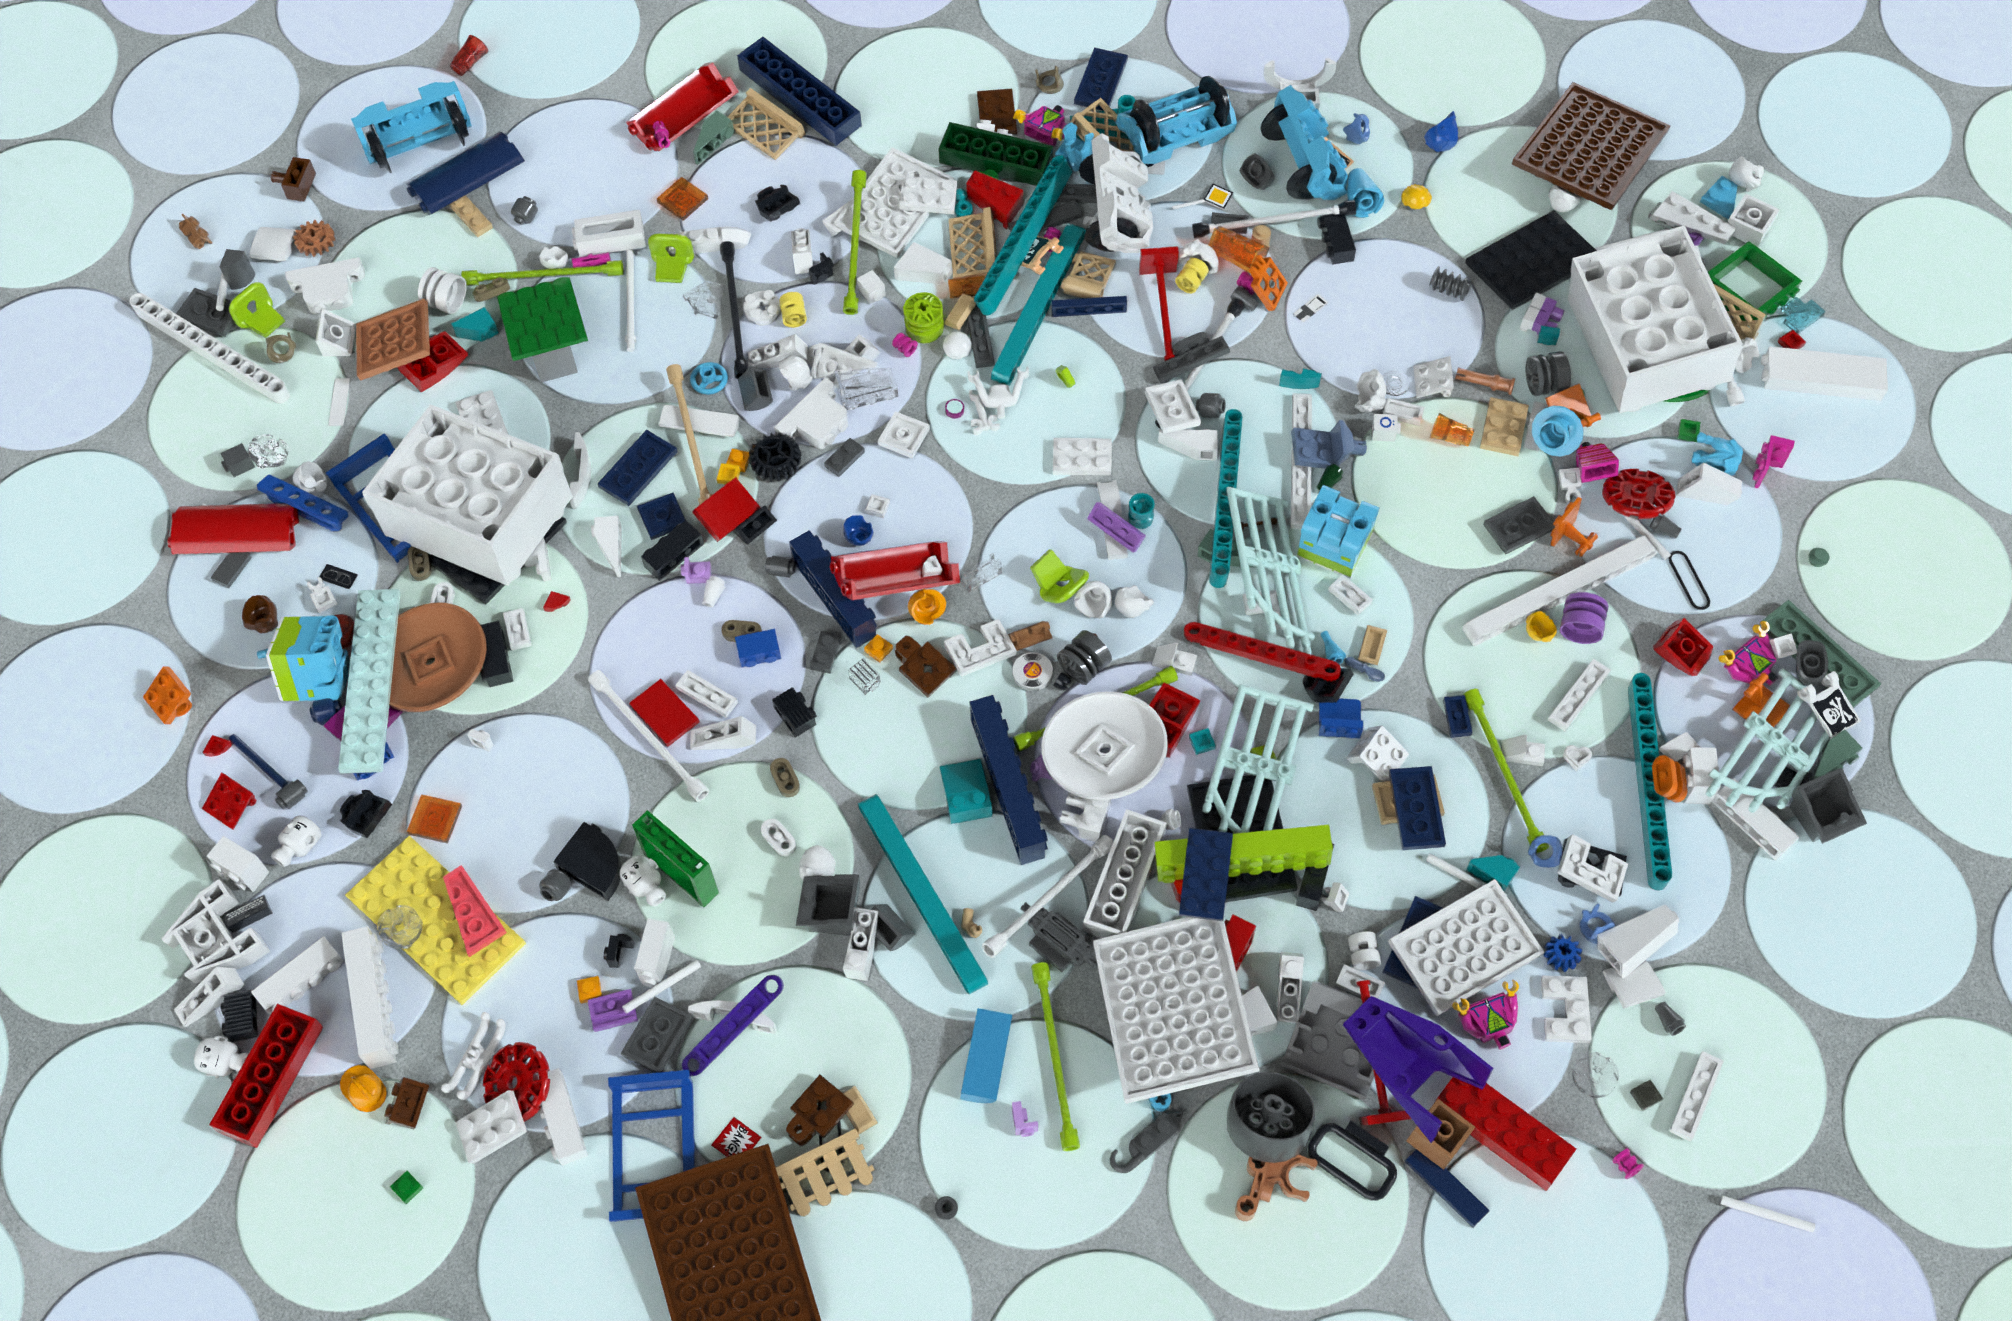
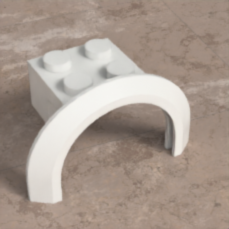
M1325 58L1323 69L1315 76L1303 80H1288L1278 76L1275 72V60L1264 65L1263 75L1269 85L1280 89V91L1292 85L1294 90L1304 94L1307 100L1311 99L1315 107L1319 109V88L1316 87L1326 83L1333 77L1337 63L1330 58Z

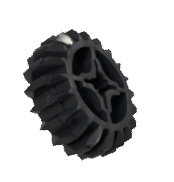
M771 432L769 437L763 435L762 440L757 438V444H752V450H749V463L757 477L761 476L763 480L769 478L770 482L773 479H777L780 482V478L787 480L788 474L793 476L794 470L798 471L799 464H801V450L799 445L795 443V440L789 438L787 434L782 437L780 432L777 436H774ZM784 451H787L790 454V456H786ZM761 457L765 458L766 464L761 462Z

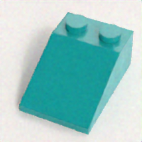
M981 759L939 766L951 824L992 817V805Z

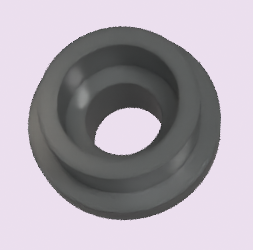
M944 1196L937 1200L935 1212L939 1218L949 1220L957 1214L958 1205L955 1199ZM949 1205L951 1207L950 1211L944 1212L942 1210L943 1206Z

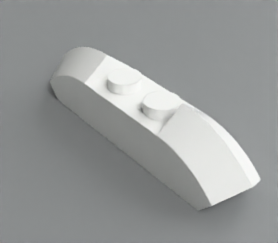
M732 226L674 233L684 235L691 240L694 254L720 251V244L725 241L732 242L735 249H742L748 245L751 233L747 230ZM671 246L665 247L669 255L674 257L676 249Z

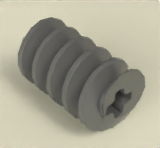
M1438 266L1432 275L1429 286L1432 284V290H1436L1439 287L1440 293H1443L1446 289V295L1449 296L1453 292V298H1457L1460 295V300L1464 301L1472 281L1469 284L1468 277L1461 281V274L1454 278L1453 271L1448 276L1447 269L1440 273V266Z

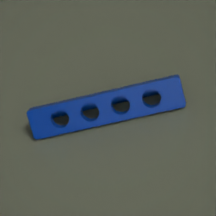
M270 474L257 484V490L265 493L274 504L286 503L298 509L299 516L331 531H340L342 523L349 517L348 511ZM277 487L284 488L281 491H274ZM292 495H299L296 499L289 498ZM307 503H315L314 506H306ZM325 510H330V511H332V512L329 513V514H323V513H322V512L325 511Z

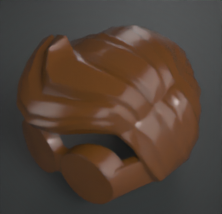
M251 596L245 602L242 611L244 627L249 630H255L258 633H268L276 629L278 626L276 605L267 596Z

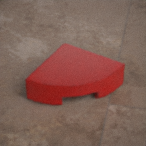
M551 591L543 607L544 611L553 612L556 609L567 606L571 600L570 596Z
M212 735L202 753L204 756L209 757L221 755L232 746V742Z

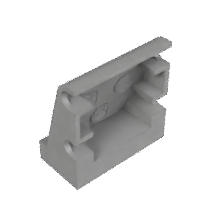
M1314 980L1281 1066L1365 1100L1374 1078V1071L1343 1026V1023L1362 1005V999Z

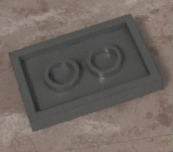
M197 288L192 290L176 313L194 326L226 337L235 324L229 313L231 300L225 298L224 309L218 311L216 309L218 296Z
M1534 496L1485 520L1483 524L1505 555L1552 532L1555 528L1553 525L1554 521Z
M654 996L620 1054L622 1057L654 1073L662 1072L692 1022L693 1015Z

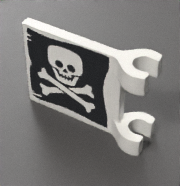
M1835 671L1825 675L1821 683L1827 689L1816 695V690L1812 684L1797 692L1800 699L1809 704L1830 739L1843 730H1847L1861 722L1840 688L1839 678Z

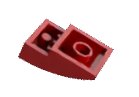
M445 331L429 338V356L398 367V370L420 392L441 381L468 356V352Z
M735 477L695 508L692 513L718 543L761 507Z
M1163 683L1149 706L1156 711L1165 726L1168 743L1166 757L1170 758L1191 722L1201 700Z

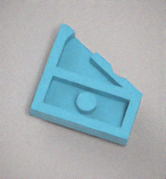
M1721 176L1702 196L1700 202L1729 220L1734 212L1738 185Z

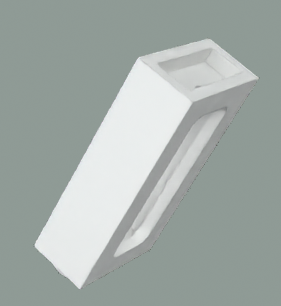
M640 209L574 220L575 227H572L574 250H578L580 257L588 256L591 253L596 255L646 247Z

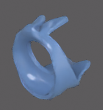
M1354 113L1355 119L1353 123L1344 127L1343 131L1347 135L1346 140L1361 144L1367 142L1370 136L1369 119L1365 114Z
M1551 835L1538 836L1532 841L1528 849V855L1531 856V859L1537 866L1556 867L1560 864L1563 848L1561 841L1558 837ZM1542 843H1548L1553 848V853L1548 859H1540L1536 855V849Z
M1596 904L1590 912L1583 910V918L1579 924L1582 935L1594 944H1597L1598 934L1616 927L1614 921L1603 912H1597L1600 904ZM1592 918H1599L1605 922V925L1597 927L1593 931L1588 927V921Z

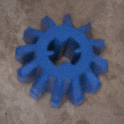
M1559 934L1558 938L1553 936L1549 940L1550 943L1548 942L1544 946L1547 950L1544 952V957L1549 958L1547 965L1554 964L1555 971L1559 967L1562 968L1563 972H1566L1568 967L1573 970L1576 967V963L1578 964L1581 961L1579 955H1581L1582 949L1577 948L1578 941H1571V935L1567 939L1562 934Z

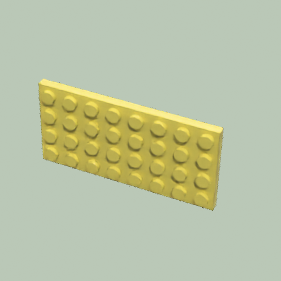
M408 836L347 892L345 896L456 1001L463 1005L526 942L496 915L507 933L469 957L443 876L450 872L412 837Z

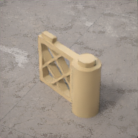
M1082 251L1079 254L1076 253L1072 261L1074 267L1067 278H1063L1061 289H1064L1063 293L1079 298L1103 297L1104 289L1114 269L1116 260ZM1082 259L1090 260L1091 263L1084 265ZM1106 264L1110 266L1108 268L1101 269L1099 265ZM1093 267L1097 269V271L1093 273H1090L1087 270ZM1081 271H1084V273L1086 274L1084 276L1075 275L1076 273ZM1101 275L1103 282L1095 280L1094 277Z

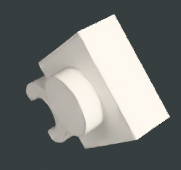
M1579 468L1559 469L1561 490H1567L1564 498L1565 502L1569 503L1570 495L1575 496L1576 499L1578 497L1581 498V494L1577 490L1582 487Z
M317 577L318 585L312 586L310 581L307 582L310 591L313 592L309 595L318 612L321 613L337 605V602L328 586L325 587L323 580Z

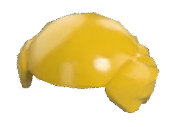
M1413 184L1404 189L1401 199L1403 205L1409 206L1412 209H1421L1430 204L1432 196L1423 185Z
M1537 611L1527 616L1526 632L1533 640L1550 642L1557 633V626L1546 613Z

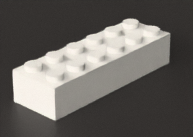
M1126 809L1085 915L1083 932L1100 938L1129 932L1155 862L1154 842L1163 841L1166 833V822Z
M368 926L342 932L358 1056L370 1069L397 1063L396 1055L399 1054L397 1042L393 1040V1034L396 1033L394 1022L390 1020V1014L393 1013L390 1000H387V993H390L387 980H384V973H387L384 960L381 959V953H384L381 940L378 941L376 933H372Z

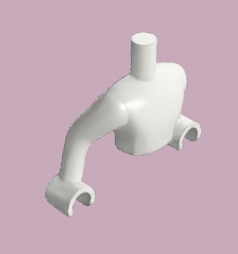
M1026 366V371L1023 372L1017 367L1018 376L1012 393L1008 385H994L989 388L987 396L986 390L979 379V371L976 370V375H970V371H968V380L975 384L983 404L987 408L997 409L999 419L1005 418V408L1016 405L1023 380L1029 376L1028 366Z

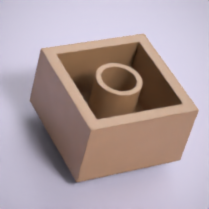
M1437 1099L1429 1109V1112L1442 1122L1434 1141L1430 1143L1418 1126L1406 1141L1444 1170L1472 1133L1475 1126L1441 1100Z

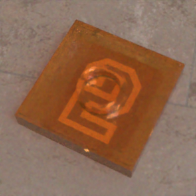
M681 177L657 198V203L684 221L709 198L706 193Z
M421 794L407 829L408 835L448 844L462 809V804Z

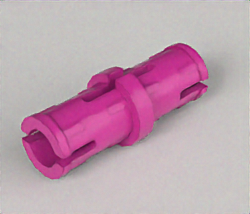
M656 121L653 124L654 136L661 148H663V145L664 148H668L670 146L669 132L662 121H660V124L659 121Z
M609 252L596 255L591 253L588 256L572 258L574 268L594 267L611 261Z

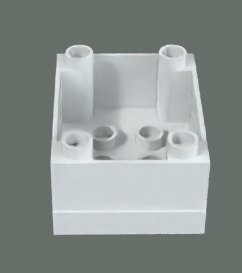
M1685 225L1572 259L1568 301L1619 414L1627 411L1636 412L1647 405L1699 390H1711L1716 385L1732 381L1737 358L1740 355L1743 343Z
M431 404L362 492L386 536L400 542L405 541L411 544L412 547L509 586L511 581L520 576L521 567L553 523L563 516L564 508L573 497L557 453Z

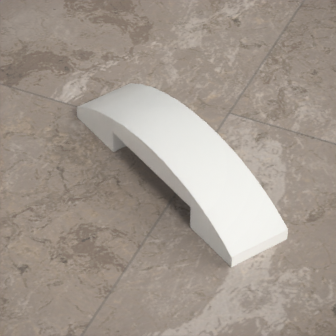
M575 432L574 451L577 459H580L578 482H570V490L573 496L570 500L572 509H577L583 501L591 480V461L584 439L579 432Z
M721 1000L705 1001L690 1005L688 1012L694 1018L712 1021L714 1013L726 1016L738 1003ZM763 1013L752 1022L753 1028L756 1031L776 1034L777 1032L775 1023Z

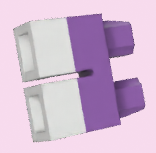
M1536 292L1523 317L1520 330L1527 332L1529 329L1537 332L1538 335L1541 326L1557 328L1558 324L1549 320L1552 319L1560 322L1565 310L1556 307L1557 301Z

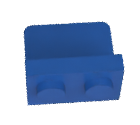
M1339 698L1337 703H1319V736L1361 738L1363 720H1361L1360 700Z

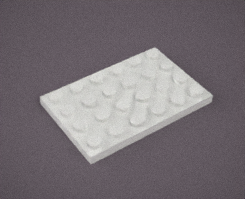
M892 147L866 180V187L863 188L861 194L859 239L898 258L931 214V212L899 210L903 176L954 180V177ZM854 197L834 222V225L852 235Z
M1495 879L1388 940L1391 948L1436 1017L1451 1009L1454 1002L1461 1003L1460 998H1470L1544 954L1543 949Z

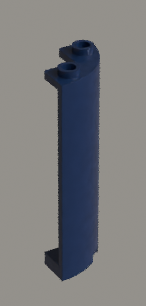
M499 131L406 183L408 186L406 190L412 198L420 200L419 206L422 211L431 215L520 165L525 160L513 142L510 143L508 137Z

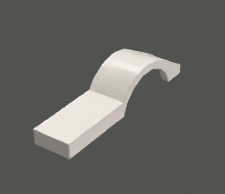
M1116 480L1108 483L1097 482V491L1101 503L1122 518L1121 499ZM1104 532L1108 560L1128 558L1127 548Z

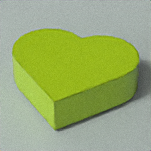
M1060 365L1056 368L1057 376L1068 388L1076 384L1066 366Z

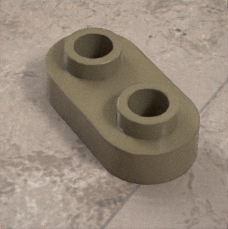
M500 277L494 279L489 284L478 285L472 294L475 301L482 302L507 292L510 289V285L507 279Z
M411 546L408 549L409 571L415 580H426L431 575L430 554Z
M728 620L722 625L721 631L724 639L736 642L735 637L761 632L762 629L756 622Z
M775 759L770 765L771 775L783 796L794 797L800 790L799 780L787 759ZM779 769H784V770H785V771L782 772V773H779V772H778ZM788 786H793L791 790L786 789Z

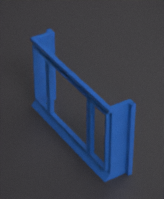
M384 433L326 472V475L398 563L400 562L399 560L408 555V549L411 547V544L402 541L394 547L391 542L395 539L386 537L357 502L364 497L362 492L365 488L352 496L344 486L348 481L385 456H391L395 448Z
M689 1070L608 1077V1086L612 1091L613 1211L609 1212L610 1222L643 1219L641 1209L623 1210V1193L636 1192L635 1187L647 1183L623 1185L622 1122L682 1116L683 1171L695 1168L693 1080L690 1077ZM681 1088L682 1108L622 1114V1093Z

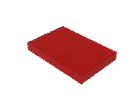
M662 679L629 702V706L667 747L700 723L699 718Z

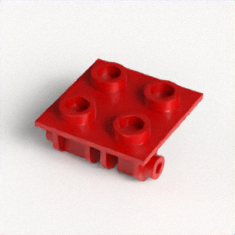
M221 772L202 809L234 830L246 806H254L257 800L253 795L254 793Z

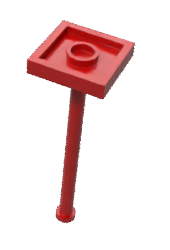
M1178 246L1140 249L1139 275L1156 274L1166 354L1164 361L1175 357L1172 349L1164 273L1177 271Z
M1370 980L1356 982L1357 987H1360L1362 1004L1370 998L1368 986L1371 985ZM1373 1069L1380 1109L1376 1115L1359 1117L1360 1126L1411 1119L1406 1111L1392 1112L1388 1105L1385 1084Z

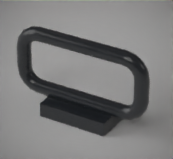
M1351 1120L1346 1129L1335 1123L1321 1125L1308 1144L1310 1159H1316L1319 1167L1368 1200L1378 1201L1383 1199L1396 1181L1397 1169L1395 1164L1385 1157L1389 1146ZM1333 1132L1387 1169L1388 1176L1378 1191H1370L1318 1155L1317 1146L1326 1133Z

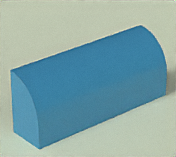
M977 1009L960 1100L976 1103H993L997 1100L1012 1020L1011 1014Z

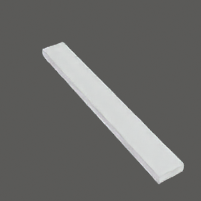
M1293 393L1292 429L1295 427L1312 430V394ZM1291 443L1290 528L1301 529L1311 509V467L1295 465L1293 445Z

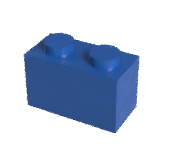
M775 629L735 637L741 667H753L760 663H773L781 659Z

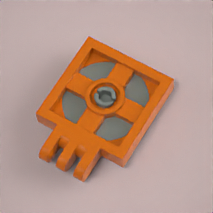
M1256 255L1255 261H1253L1249 269L1250 274L1254 278L1250 286L1266 309L1274 311L1288 282L1271 257L1263 259L1262 256Z

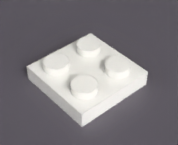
M895 411L878 439V445L913 458L929 432L930 425Z

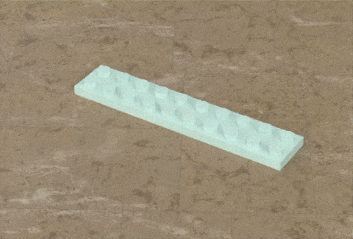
M399 589L358 590L338 767L340 773L383 772L401 594Z

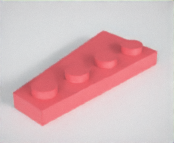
M462 865L443 876L467 954L471 957L507 932Z

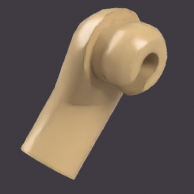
M964 908L961 928L970 937L977 938L982 934V927L980 925L977 926L973 922L974 910Z

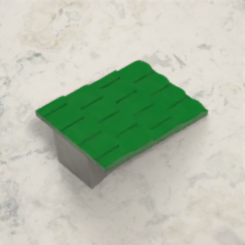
M561 277L552 282H542L534 287H523L518 291L505 292L497 296L513 361L532 356L541 383L578 373L571 346L586 342L588 338L570 277Z

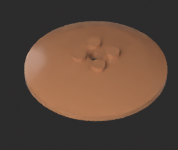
M429 603L409 609L398 616L389 706L406 712L430 711L452 702L472 685L484 664L486 637L480 623L470 612L454 604ZM435 658L432 664L426 665L429 659Z

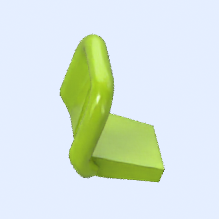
M656 233L648 238V245L651 257L656 262V282L682 283L687 264H690L694 259L691 240L680 234ZM665 247H674L676 249L675 257L670 256Z
M260 282L250 284L229 305V313L237 326L244 329L250 328L265 338L285 322V319L272 307V299L264 284ZM253 300L256 305L254 313L247 309L249 302Z
M1050 549L1030 567L1040 587L1039 593L1041 598L1050 603L1058 604L1067 601L1089 579L1088 571L1065 566L1054 551ZM1070 580L1068 584L1062 587L1056 584L1059 581Z

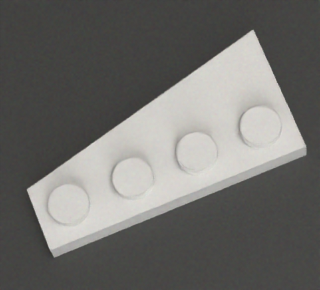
M1673 191L1651 217V220L1658 221L1659 219L1667 222L1666 225L1672 227L1674 225L1679 227L1685 225L1687 232L1700 233L1702 237L1722 244H1726L1736 230V227Z

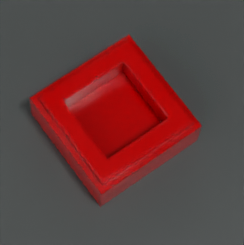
M1793 329L1777 341L1783 348L1800 349L1806 344V341Z

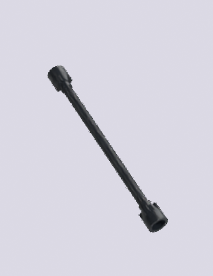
M725 241L720 244V254L722 261L726 265L736 351L734 376L736 379H739L749 366L743 354L733 261L735 247L732 242Z

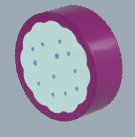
M958 399L949 400L945 405L946 415L953 419L960 418L964 414L963 402Z

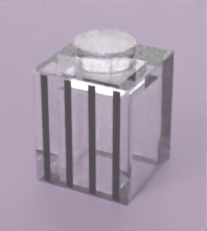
M864 658L848 669L849 679L865 695L879 687L881 683L880 674Z

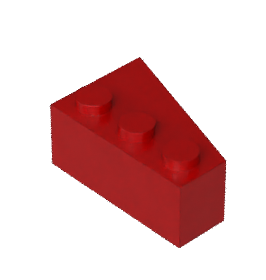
M974 171L966 183L967 198L982 210L983 208L990 207L994 220L997 219L1007 230L1008 223L1013 221L1024 204L1023 189L978 171Z

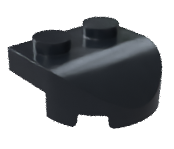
M782 184L780 188L774 189L772 186L763 189L757 194L758 199L755 200L760 215L770 222L779 219L781 215L792 211L797 205L801 204L799 198L790 193L787 186Z
M1327 668V670L1325 669L1327 673L1335 672L1333 668ZM1341 668L1340 676L1335 681H1327L1319 677L1314 678L1305 675L1302 683L1308 696L1313 701L1337 703L1354 674L1351 668Z
M362 790V794L357 796L351 795L340 808L342 819L340 821L352 833L368 838L386 815L392 803L387 799L374 795L370 790Z

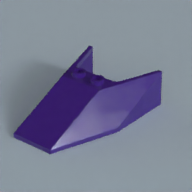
M1373 996L1368 998L1343 1023V1026L1379 1078L1430 1143L1434 1141L1442 1122L1411 1096L1436 1071L1443 1072L1483 1089L1494 1069L1440 1025Z

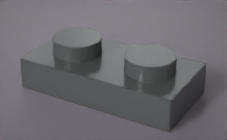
M849 438L824 462V466L840 477L865 453V448Z
M824 631L820 632L810 664L811 670L831 673L841 641V635Z

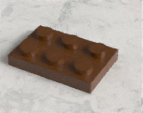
M1012 88L977 91L979 119L991 121V124L995 125L994 132H997V129L1008 130V134H1017L1016 119H1013L1015 108Z

